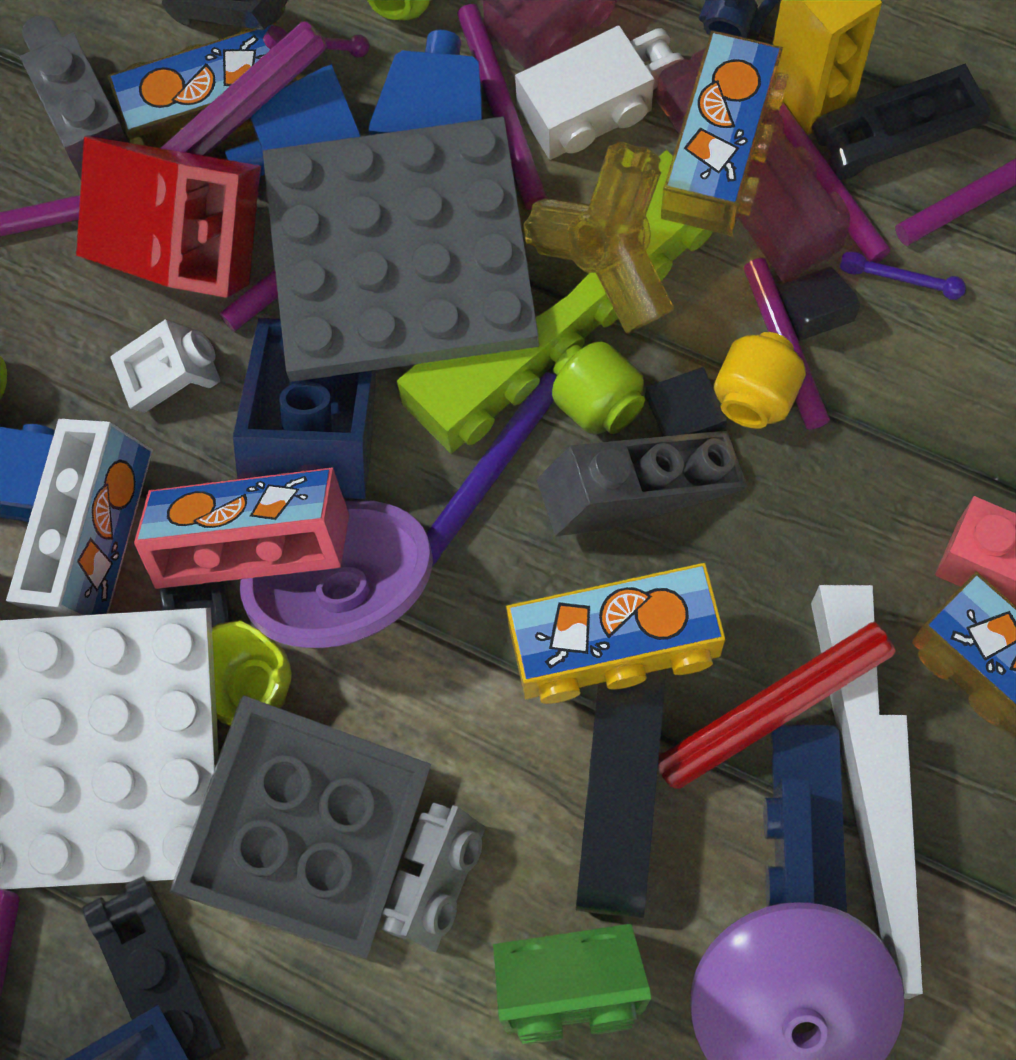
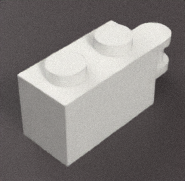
M618 25L515 75L517 108L549 160L566 152L577 153L582 151L595 138L617 127H631L652 110L653 89L672 81L686 67V61L680 53H673L668 46L670 37L665 29H654L629 41ZM650 60L651 63L645 66L644 62Z

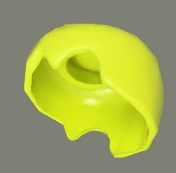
M243 621L219 623L212 627L217 719L221 723L231 726L243 695L281 708L287 696L292 672L288 657L280 643Z

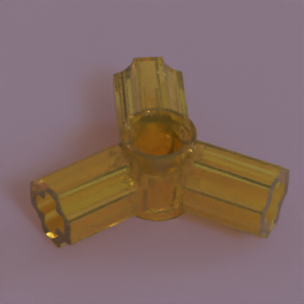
M623 141L608 147L590 204L555 199L540 200L533 204L532 212L524 222L526 244L533 245L540 255L573 260L583 271L588 273L596 272L625 333L628 334L667 315L675 309L646 252L651 238L650 225L646 214L661 175V171L658 168L661 159L647 147H638Z

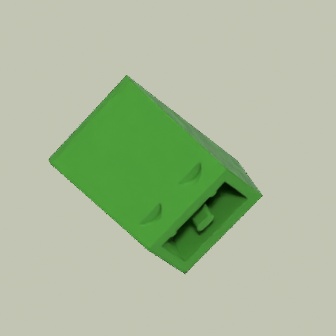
M632 924L493 944L499 1020L507 1034L518 1033L522 1045L563 1039L562 1026L589 1022L591 1034L631 1029L632 1025L635 1024L634 1020H637V1015L643 1014L651 1000L650 988Z

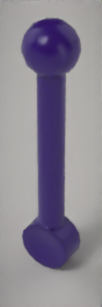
M846 252L842 255L840 269L849 274L855 275L865 272L942 291L944 296L950 300H957L966 292V283L958 276H951L945 280L868 261L862 254L857 252Z

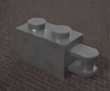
M35 16L29 19L22 28V36L30 52L19 57L81 180L84 136L127 143L128 141L74 32L62 37L51 18Z

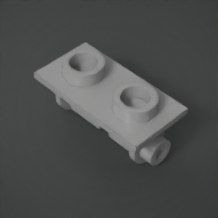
M432 803L428 814L421 813L404 858L424 867L420 877L398 871L382 912V916L386 918L381 930L405 940L408 938L436 953L442 936L450 930L454 923L457 912L456 901L466 876L479 860L482 850V836L486 828L483 824L454 805L450 809L443 805Z

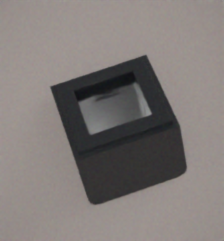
M832 266L777 285L798 341L854 322L861 305L856 294Z

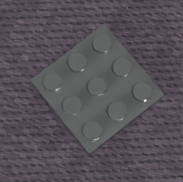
M243 695L235 712L169 893L335 950L367 959L431 764Z

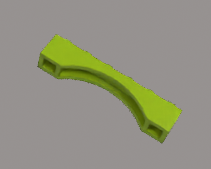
M664 151L623 186L619 216L610 241L592 271L568 296L541 315L535 317L539 347L416 364L397 380L402 405L450 454L454 453L464 443L473 445L482 439L493 426L494 417L510 403L514 406L521 404L539 385V377L549 370L567 349L574 345H579L582 348L585 342L584 338L600 324L603 327L613 324L628 307L629 299L644 286L647 289H651L658 285L669 273L674 259L687 248L690 251L697 250L710 238L716 227L714 219L718 198L667 186L676 159L669 151Z

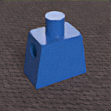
M435 30L427 36L425 52L402 50L395 54L370 121L369 135L483 120L479 60L473 56L460 55L461 39L458 35L447 30Z
M332 64L282 88L250 117L257 140L225 150V153L230 161L261 166V177L265 175L263 150L361 137Z

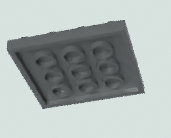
M504 117L263 150L285 365L290 382L539 347Z

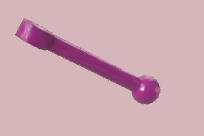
M271 26L263 37L264 43L271 50L288 33L279 26ZM360 34L354 35L350 39L323 37L327 45L326 49L349 51L352 56L357 58L364 57L370 49L368 39Z

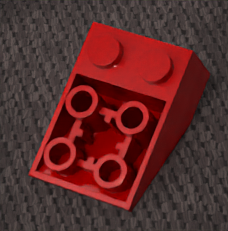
M84 136L76 256L166 287L227 298L249 285L261 166Z

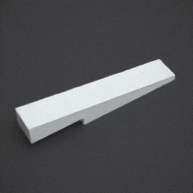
M819 585L811 606L821 653L867 624L874 622L873 585ZM876 666L831 694L830 698L836 727L839 729L840 746L880 939L888 948L897 966L903 985L904 999H911L923 994L907 715H879Z

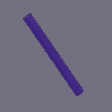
M545 372L541 376L539 385L525 398L427 531L426 535L432 551V567L554 402L552 388L556 379L555 375Z

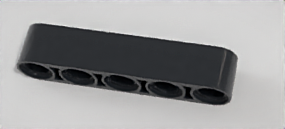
M666 669L646 673L647 679L644 682L627 688L608 689L606 682L598 684L576 911L644 918Z

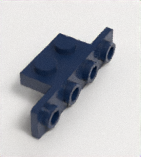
M782 725L771 732L773 798H765L763 808L765 839L775 840V866H767L766 905L769 907L794 902L814 903L836 908L847 913L839 729L832 725Z

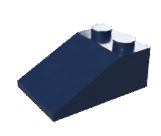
M258 318L233 433L237 479L333 468L343 498L365 499L371 458L377 370L290 382L286 373L281 319Z

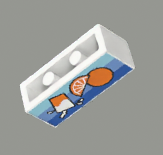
M58 419L6 599L7 602L42 618L109 613L153 452L151 448L111 422Z

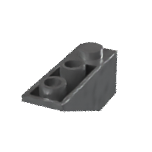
M727 431L570 445L536 479L555 537L614 529L739 492L747 487Z

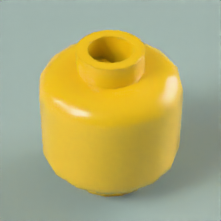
M763 332L760 335H746L732 343L713 388L717 399L721 403L722 412L729 419L745 427L761 429L766 427L767 424H774L787 417L804 381L806 370L803 360L794 351L793 344L784 336L773 332Z

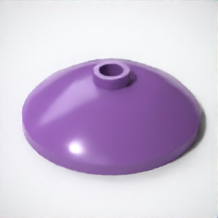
M345 501L349 512V520L341 568L241 579L240 595L245 611L253 625L264 635L277 642L291 646L330 648L366 639L398 620L416 602L425 589L431 574L433 561L431 546L424 528L412 515L396 506L376 501Z
M794 902L773 905L754 911L740 918L719 934L704 953L696 969L691 988L690 1008L695 1035L707 1060H885L892 1050L901 1029L904 1016V990L897 966L888 948L867 925L836 908L821 904ZM802 1022L816 1024L814 1029L801 1034L793 1032V1029Z

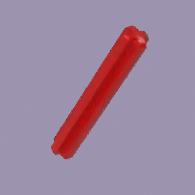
M871 622L659 755L658 770L663 779L670 787L681 789L891 658L895 653L891 639L876 622Z

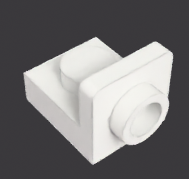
M166 319L110 356L129 408L146 413L190 383L212 388L220 382L213 362L215 360V351L208 338L198 330Z

